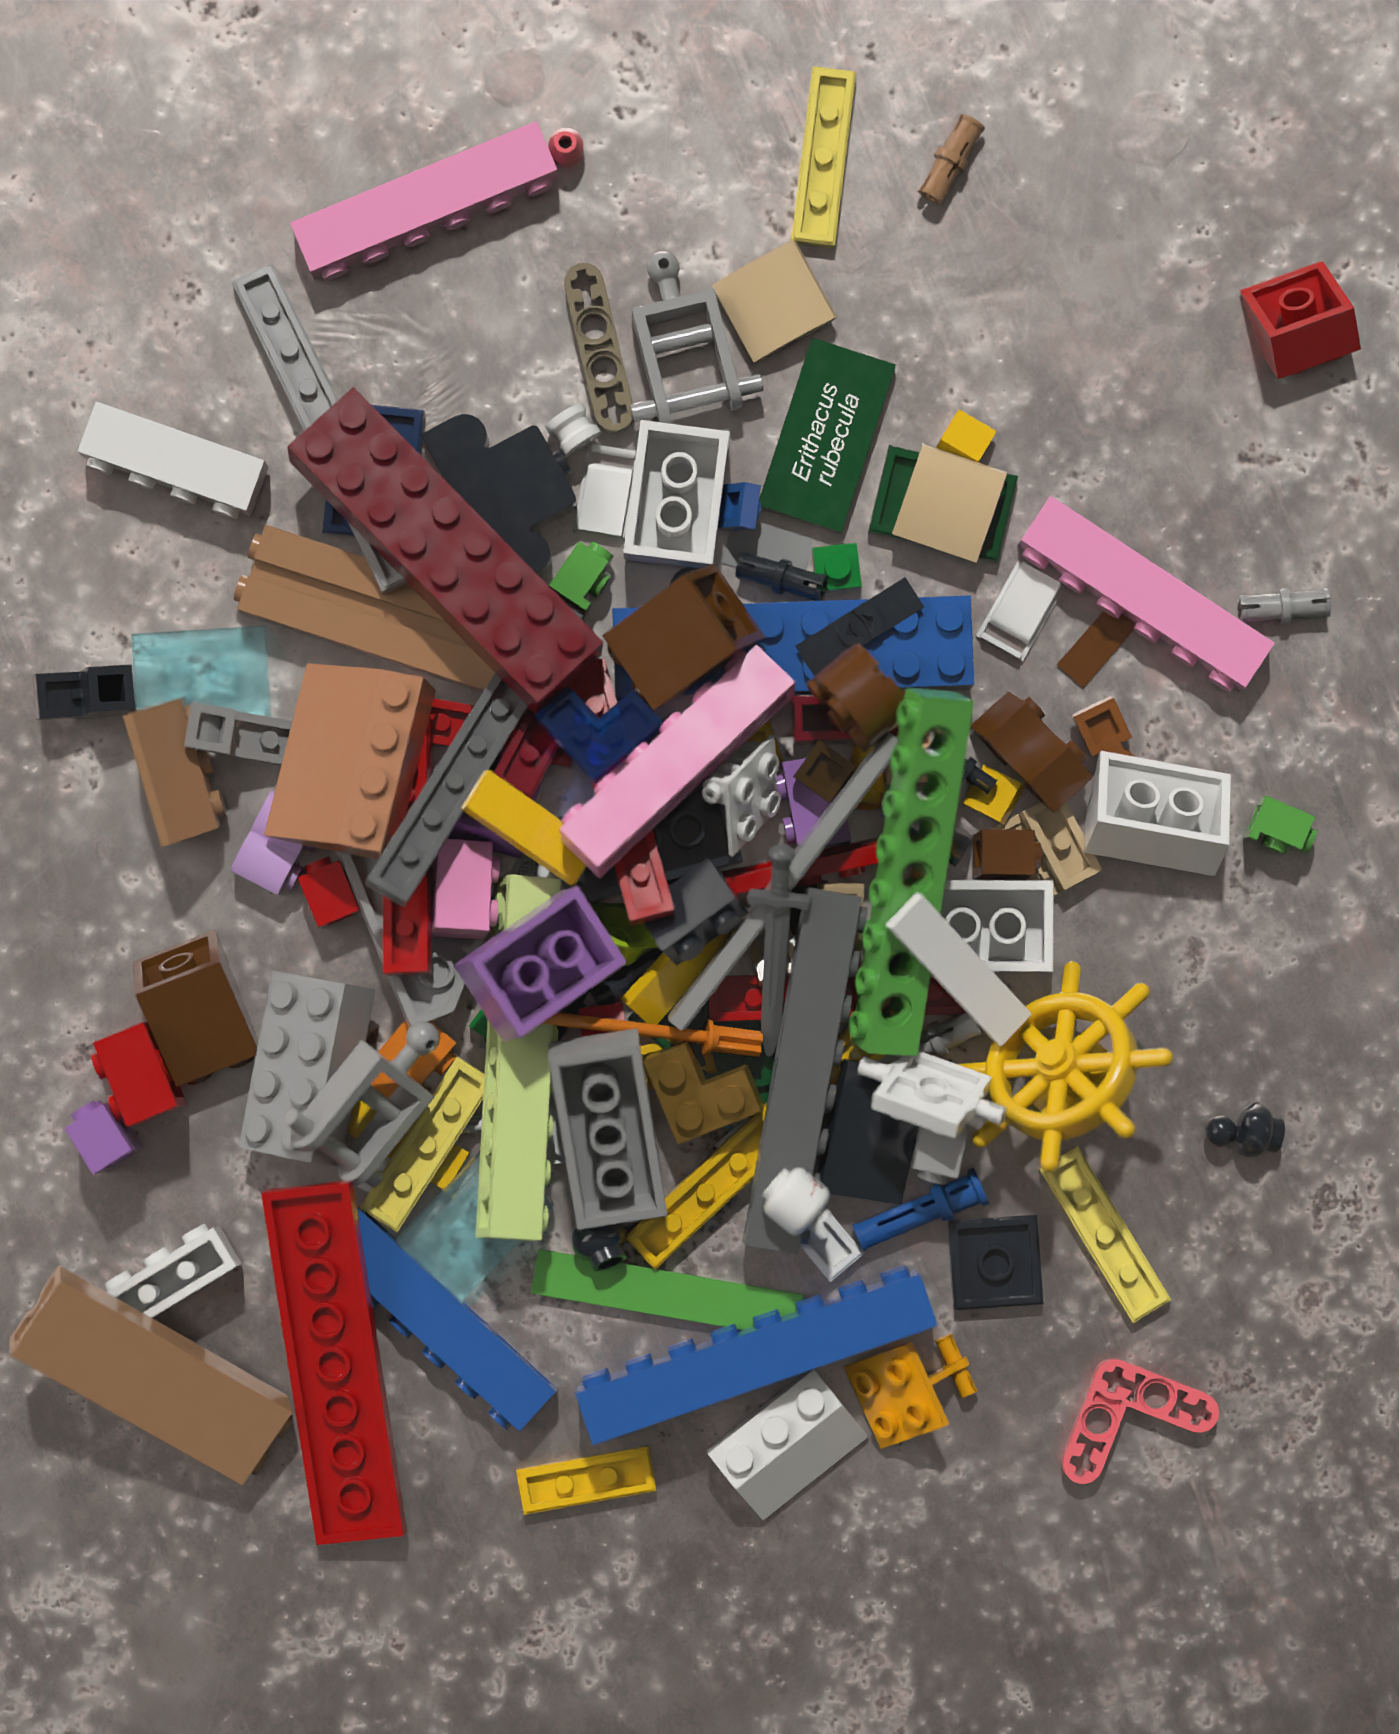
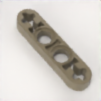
M578 263L567 271L564 278V287L593 413L597 425L604 432L620 434L632 425L633 417L630 405L633 402L604 278L596 266L589 263ZM586 274L588 280L596 279L597 284L590 287L592 302L594 304L602 300L603 306H588L579 312L576 311V305L584 306L581 290L572 289L571 285L578 283V275ZM597 315L605 320L607 330L602 337L590 339L583 334L581 326L583 321L589 316ZM601 358L610 359L617 366L616 376L608 382L596 380L591 373L593 364ZM621 385L623 392H614L618 408H626L627 413L621 415L620 423L612 424L610 418H603L601 413L608 411L606 394L597 398L595 391H610Z

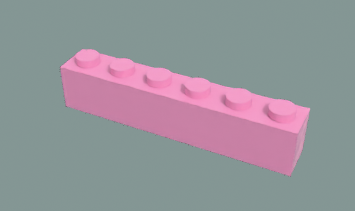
M535 121L292 221L290 224L313 279L323 277L324 281H330L348 272L347 266L362 260H364L365 264H371L384 259L389 255L388 249L403 243H405L406 247L421 244L430 238L429 232L445 226L447 230L460 228L471 221L470 216L485 209L489 214L501 211L512 204V198L527 192L529 197L542 194L553 187V181L559 179L558 170L539 124Z
M1051 495L1017 545L1025 550L1022 556L1028 562L1042 570L1047 565L1062 574L1059 579L1062 584L1078 594H1082L1086 590L1099 599L1096 605L1112 617L1119 619L1121 614L1125 615L1137 623L1133 629L1139 635L1153 643H1156L1158 639L1164 641L1174 648L1171 652L1173 657L1192 668L1196 663L1211 672L1208 679L1225 691L1231 692L1233 688L1241 691L1246 688L1275 644Z
M758 645L747 654L744 651L736 654L726 665L725 671L727 673L715 684L712 681L704 684L693 696L692 701L694 704L683 714L679 711L672 714L660 727L659 731L662 734L650 745L646 742L640 744L629 755L627 759L629 764L617 776L614 773H610L603 778L594 789L596 795L585 806L579 803L565 814L561 820L563 826L560 828L562 842L599 879L795 696V681Z

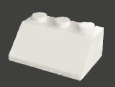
M1100 751L1086 814L1084 853L1215 876L1229 847L1231 774Z
M812 1369L802 1373L709 1447L707 1451L710 1458L736 1491L759 1517L765 1520L864 1441L868 1435L817 1370Z

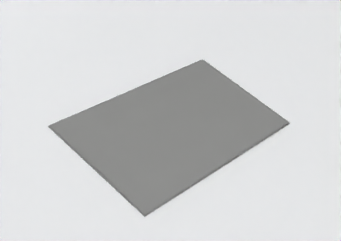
M756 523L753 530L729 532L721 563L733 567L739 565L754 570L755 567L738 561L741 553L748 551L751 554L778 562L781 559H787L792 561V566L806 570L812 551L813 538Z

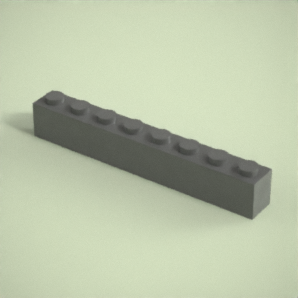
M805 887L804 894L810 895L812 899L806 911L801 910L742 1238L745 1246L797 1255L799 1254L800 1244L808 1245L811 1231L807 1228L799 1235H791L765 1214L764 1204L766 1199L762 1197V1194L784 1168L789 1172L795 1168H803L820 1182V1174L813 1173L816 1155L824 1156L828 1129L821 1128L824 1110L832 1111L836 1085L829 1084L832 1066L839 1067L842 1059L844 1040L837 1039L840 1022H848L852 996L845 995L848 977H856L860 952L854 951L853 945L855 934H863L868 907L861 906L862 897Z

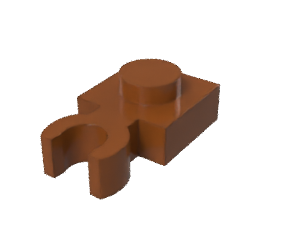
M1109 696L1071 715L1089 755L1092 757L1099 754L1100 751L1135 757L1121 745L1122 742L1132 738V735L1113 696Z

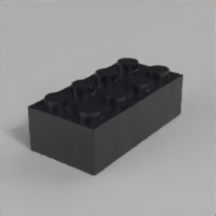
M706 779L652 829L667 883L677 881L707 858L718 869L743 862L740 849L734 856L729 855L726 805L718 802L709 803L702 795L703 783ZM560 816L557 818L562 820L564 816ZM586 866L575 884L569 885L562 880L564 890L578 886L589 904L622 896L615 866L610 868L600 879Z

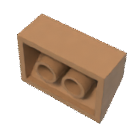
M185 696L136 709L123 716L161 847L217 829L222 825L221 816L227 815L222 793L219 789L212 790L208 776L209 773L214 772L210 752L184 747L190 705L187 704Z

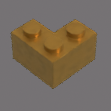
M682 1041L648 1055L643 1061L677 1145L759 1113L764 1107L763 1100L748 1064L706 1080L691 1042Z

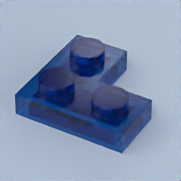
M568 686L535 714L536 721L595 785L628 758L640 744L654 736L663 724L658 715L634 690L598 718L572 688Z

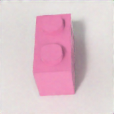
M451 839L445 841L433 861L431 937L484 940L489 932V927H496L498 901L490 900L491 883H498L500 859L499 856H492L493 842Z

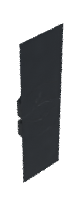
M906 577L800 642L795 647L815 676L853 644L865 645L924 608V605Z

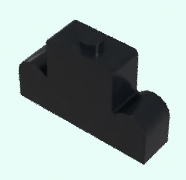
M469 414L454 416L422 433V439L444 480L540 578L544 576L551 566L552 556L547 541L534 531L577 508L576 496L565 477L571 474L572 471L561 450L559 449L552 453L542 432L535 425L488 448L489 438L484 424L477 417Z

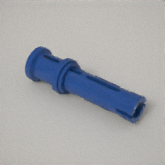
M974 1167L967 1170V1175L946 1183V1185L940 1183L933 1184V1187L929 1188L931 1192L929 1194L894 1207L860 1223L852 1224L862 1250L866 1251L872 1246L905 1234L941 1217L943 1221L948 1220L949 1222L954 1220L956 1213L978 1204L983 1207L989 1205Z

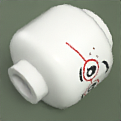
M784 1168L762 1194V1197L766 1199L764 1204L765 1214L791 1235H799L807 1228L815 1233L831 1214L825 1208L830 1198L829 1190L803 1168H795L791 1172Z

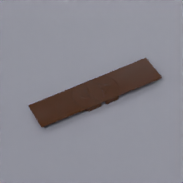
M1103 611L1057 665L1081 687H1084L1134 631L1133 628L1137 623L1123 614L1117 619Z

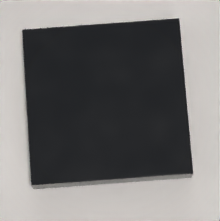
M1037 1214L957 1219L949 1222L947 1220L953 1310L1044 1304Z

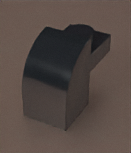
M132 665L87 667L78 672L43 673L32 676L36 720L93 719L126 714L136 709Z

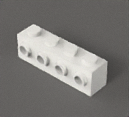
M95 401L77 451L83 458L88 459L86 466L107 475H112L113 469L130 474L128 481L133 484L153 490L157 483L171 488L170 496L193 505L196 504L197 498L214 503L212 511L232 519H238L239 513L248 516L252 515L269 468L265 460Z
M204 1223L181 1237L185 1243L182 1247L172 1253L168 1251L167 1247H164L143 1260L147 1267L132 1277L128 1270L104 1283L108 1290L107 1293L153 1318L240 1266L242 1262L221 1227L216 1226L208 1230Z

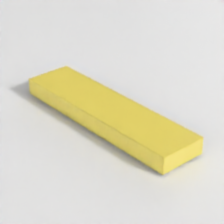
M812 66L791 241L795 240L797 244L835 248L856 71Z
M456 1057L432 1094L434 1099L414 1122L383 1170L381 1183L371 1189L360 1209L394 1231L398 1232L483 1101L485 1073L460 1057Z
M1076 1146L1059 1157V1165L1055 1171L1046 1172L1042 1167L1039 1168V1171L1130 1321L1134 1323L1169 1302L1171 1298L1079 1147Z

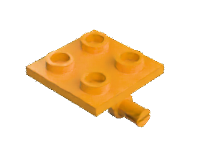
M952 1333L935 1340L946 1365L927 1375L912 1341L844 1367L880 1449L940 1429L949 1424L932 1386L951 1374L960 1398L967 1397L978 1391L967 1369L970 1362L967 1356L962 1357Z

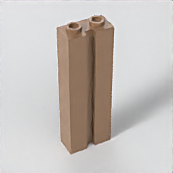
M265 525L262 535L255 533L248 551V559L254 560V565L250 576L241 575L233 598L234 601L239 602L237 610L241 614L483 693L495 672L409 584L383 595L363 556L269 525Z
M58 1265L40 1292L39 1300L33 1309L28 1310L9 1338L10 1355L242 1486L251 1473L256 1475L262 1469L268 1457V1447L275 1437L280 1439L284 1436L293 1419L288 1395Z

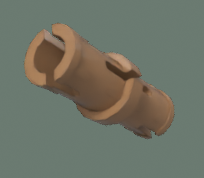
M960 114L944 146L937 148L934 154L936 160L917 191L922 197L937 205L944 203V199L958 174L965 172L969 164L967 158L985 129L981 122L966 114Z

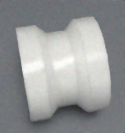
M577 403L567 408L545 426L548 433L556 436L560 441V450L564 457L578 452L601 434L597 425L589 423L585 417L586 409L582 403Z

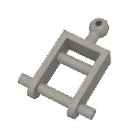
M667 251L655 253L647 264V272L650 278L659 284L663 301L632 308V322L652 400L630 405L633 421L638 422L657 417L660 423L672 424L671 413L728 400L731 410L743 408L742 396L764 391L761 376L757 374L737 379L714 288L680 296L675 279L679 274L680 264L677 258ZM702 312L706 314L708 324L654 337L650 336L648 325ZM713 341L723 383L666 396L656 354Z
M425 1021L413 1024L406 1034L407 1044L394 1060H388L361 1040L302 1114L296 1109H291L285 1114L283 1122L292 1129L290 1135L292 1144L303 1152H312L317 1148L339 1163V1177L344 1181H352L354 1186L361 1185L364 1182L371 1187L379 1185L383 1179V1173L377 1168L434 1099L431 1093L408 1075V1070L421 1055L430 1054L437 1048L440 1036L435 1026ZM381 1071L399 1084L390 1098L371 1085ZM358 1099H360L375 1110L377 1114L348 1148L330 1134Z

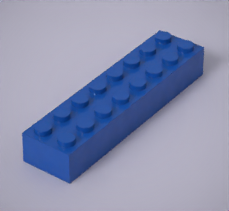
M971 595L918 597L924 608L862 646L879 663L877 667L886 677L891 676L902 692H905L906 688L937 691L971 690L974 686ZM869 599L743 604L765 636L763 640L745 651V653L747 654L758 645L795 681V696L813 695L806 686V683L814 675L795 646ZM640 607L612 608L613 627ZM614 662L615 697L617 702H642L633 689V680L625 668L618 666ZM726 665L675 700H692L693 696L704 684L709 681L715 684L727 673L725 671Z
M901 1265L881 1272L882 1281L866 1286L862 1279L838 1287L839 1296L823 1301L821 1295L818 1294L795 1302L796 1312L780 1317L778 1309H774L752 1317L755 1325L753 1327L737 1330L736 1324H731L711 1331L710 1336L712 1340L695 1345L693 1338L668 1346L667 1351L669 1355L653 1360L651 1353H647L625 1361L624 1366L626 1370L610 1375L608 1368H604L582 1376L583 1379L581 1381L583 1385L577 1386L575 1395L592 1445L938 1326L920 1273L915 1269L909 1271L908 1267Z

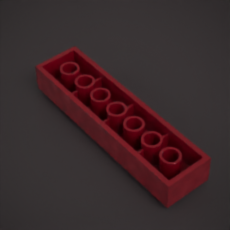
M354 387L287 446L289 462L536 715L602 655L603 641Z

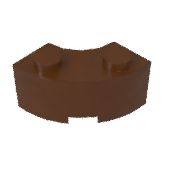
M1008 691L973 722L970 728L1004 766L1009 765L1025 781L1023 784L1025 788L1044 806L1055 813L1093 778L1092 774L1083 764L1088 758L1072 740L1064 743L1041 720L1045 717L1044 712L1030 697L1027 696L1022 700Z

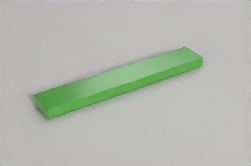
M540 1248L538 1249L531 1288L532 1294L723 1327L736 1324L737 1329L740 1330L755 1326L752 1317L774 1309H778L780 1317L796 1312L795 1302L803 1298V1294L627 1263H620L607 1270L595 1272L590 1261L583 1260L575 1254Z

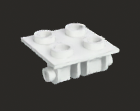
M770 735L762 744L755 740L746 741L718 767L717 772L703 783L702 795L706 801L726 805L730 856H734L746 842L751 841L758 829L769 818L775 816L780 807L781 795L778 792L777 785L779 758L776 755L774 735Z

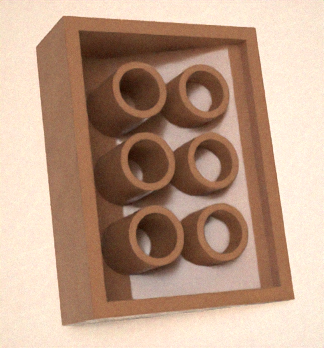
M307 663L264 836L379 860L405 819L436 689L424 677L383 669Z

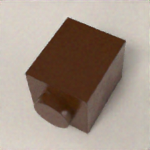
M981 829L973 834V879L1027 880L1034 876L1035 869H1039L1041 866L1042 847L1040 842H1035V830Z

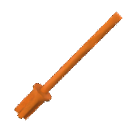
M556 1012L540 1023L604 1032H617L638 1028L639 1036L701 1043L702 1055H709L712 1051L759 1057L763 1042V1033L761 1031L714 1025L713 1020H706L703 1030L688 1028L680 1030L672 1026Z

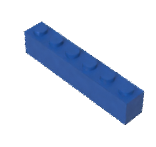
M357 1207L372 1307L376 1308L381 1303L393 1314L389 1322L403 1336L409 1339L414 1334L426 1345L422 1353L440 1369L447 1364L459 1375L455 1383L469 1397L475 1400L480 1395L492 1406L488 1414L506 1430L513 1425L520 1431L552 1397L557 1387L370 1214Z

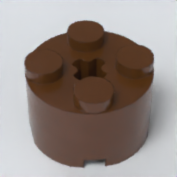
M855 643L806 683V686L821 704L827 702L830 710L826 714L832 723L843 734L850 729L847 732L848 735L863 752H866L898 725L897 711L905 695L891 676L886 677L877 667L879 663L861 645Z

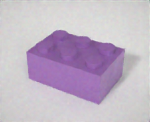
M576 886L559 891L453 966L501 1040L507 1041L521 1038L624 965L626 960L579 887Z

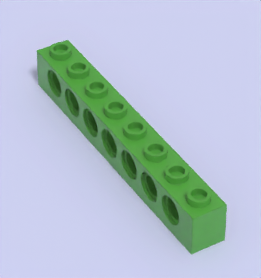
M906 688L904 700L899 704L897 711V722L900 727L897 745L892 749L890 756V766L893 772L890 790L886 792L883 801V811L886 816L883 835L879 837L876 846V855L879 861L877 876L872 881L869 891L872 908L869 923L866 924L863 930L862 941L865 953L863 965L856 975V990L858 992L856 1010L851 1014L849 1020L851 1041L865 1052L871 1054L918 1056L930 973L887 928L886 924L916 892L924 896L939 914L941 912L974 705L973 700L957 692ZM934 730L933 741L929 746L923 748L925 736ZM927 775L925 787L916 793V785L919 779ZM920 820L918 831L909 837L910 827L915 821ZM913 864L912 874L908 879L902 881L904 870ZM899 953L898 962L888 969L891 957ZM892 997L890 1007L886 1011L881 1012L885 1000Z

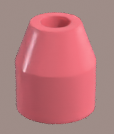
M564 128L556 131L550 137L548 148L557 166L572 168L581 162L584 156V144L581 136L576 131ZM567 138L571 140L572 145L564 149L559 145L560 141Z

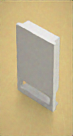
M588 444L573 530L625 538L635 461L633 469L592 463L590 462L591 452L635 460L636 451Z
M1018 561L976 636L1023 662L1065 586L1030 565ZM990 623L1027 644L1024 651L1021 653L985 633L984 630L987 624Z

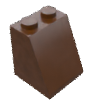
M715 563L682 575L602 635L608 644L607 650L612 660L618 666L625 668L633 680V689L642 702L650 705L653 710L669 704L728 664L736 654L741 651H747L765 638Z
M216 929L133 961L135 996L176 1087L185 1083L189 1085L199 1084L207 1080L213 1072L226 1067L239 1068L253 1060L257 1052L258 1037Z

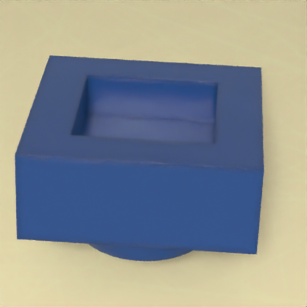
M748 482L723 484L718 521L719 529L728 531L755 529L756 521L761 512V501L759 499L761 485Z

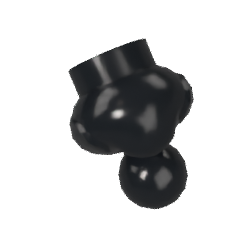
M1254 1102L1243 1109L1236 1123L1223 1115L1211 1118L1206 1125L1205 1133L1207 1139L1212 1144L1217 1145V1147L1226 1146L1233 1142L1239 1154L1245 1157H1256L1265 1151L1273 1153L1279 1151L1285 1136V1123L1281 1117L1272 1116L1265 1106Z
M623 1223L579 1230L576 1226L573 1229L571 1237L573 1250L578 1257L590 1261L593 1271L607 1270L626 1259L627 1256L623 1246L627 1239V1229Z

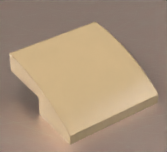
M795 240L757 258L712 285L753 363L764 360L795 340H802L837 318Z
M923 444L892 534L977 563L1007 472Z
M1039 802L1008 819L1004 825L998 824L991 828L1035 830V842H1040L1042 847V862L1040 868L1035 869V875L1027 880H1053V896L1103 870L1094 854L1084 853L1085 836L1067 802L1055 813Z

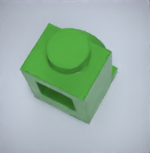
M579 541L549 584V587L559 597L582 609L587 615L592 608L591 603L587 599L590 594L597 598L608 584L611 575L606 573L614 556L593 541L589 547Z
M1264 796L1259 799L1243 839L1253 842L1258 839V836L1264 838L1262 846L1282 855H1287L1289 849L1294 852L1300 851L1308 854L1317 834V829L1312 828L1315 816L1269 796Z

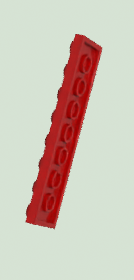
M343 1180L264 1190L261 1193L316 1545L404 1536L407 1532L354 1185L352 1181Z

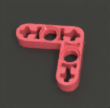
M1105 1359L1094 1370L1062 1454V1470L1075 1483L1087 1484L1096 1480L1103 1470L1127 1406L1189 1431L1202 1433L1209 1431L1217 1423L1219 1418L1218 1404L1214 1398L1203 1391L1121 1359ZM1116 1366L1121 1367L1120 1375L1132 1382L1136 1380V1373L1143 1375L1144 1377L1136 1386L1135 1400L1127 1399L1132 1391L1125 1387L1116 1385L1113 1391H1108V1382L1102 1379L1104 1372H1113ZM1151 1383H1162L1168 1389V1400L1162 1407L1151 1408L1144 1401V1391ZM1177 1391H1185L1180 1400L1191 1405H1197L1199 1399L1205 1400L1204 1408L1210 1412L1207 1420L1199 1418L1197 1423L1193 1424L1191 1423L1192 1415L1178 1408L1176 1410V1417L1170 1416L1169 1413L1177 1402ZM1096 1408L1105 1409L1111 1418L1109 1428L1099 1434L1089 1431L1085 1422L1088 1413ZM1082 1433L1092 1441L1104 1442L1100 1451L1094 1446L1090 1449L1088 1459L1094 1463L1092 1470L1084 1469L1081 1475L1075 1474L1076 1467L1070 1462V1459L1073 1455L1080 1457L1086 1445L1084 1442H1077L1079 1434Z

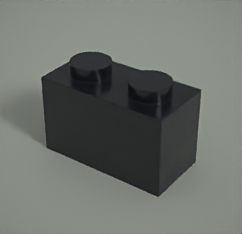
M707 858L668 887L675 914L646 921L643 924L662 952L678 966L683 961H689L697 957L703 951L704 946L720 934H726L735 929L741 919L749 914V911L722 872Z

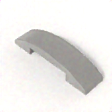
M191 702L184 747L282 765L292 721Z

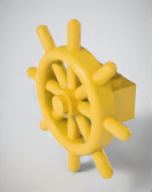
M1075 961L1067 962L1063 968L1061 993L1048 995L1027 1004L1025 1007L1032 1015L1002 1046L993 1041L986 1062L957 1064L991 1076L992 1080L988 1091L994 1104L1007 1107V1114L1002 1125L999 1126L991 1121H986L973 1134V1144L978 1148H984L1009 1125H1012L1016 1130L1025 1135L1043 1140L1040 1165L1044 1171L1053 1172L1059 1165L1061 1140L1067 1142L1070 1138L1083 1135L1104 1122L1120 1137H1132L1135 1133V1126L1119 1108L1125 1102L1134 1085L1137 1070L1141 1068L1166 1067L1173 1061V1054L1165 1048L1138 1050L1133 1033L1124 1021L1127 1016L1149 997V987L1145 983H1137L1113 1006H1110L1100 998L1079 993L1081 966ZM1075 1020L1094 1022L1073 1040ZM1057 1023L1055 1039L1049 1041L1040 1031ZM1109 1033L1112 1038L1113 1052H1108L1099 1043ZM1025 1044L1036 1053V1058L1016 1060ZM1034 1076L1013 1097L1011 1078ZM1032 1106L1036 1112L1028 1110L1027 1108Z

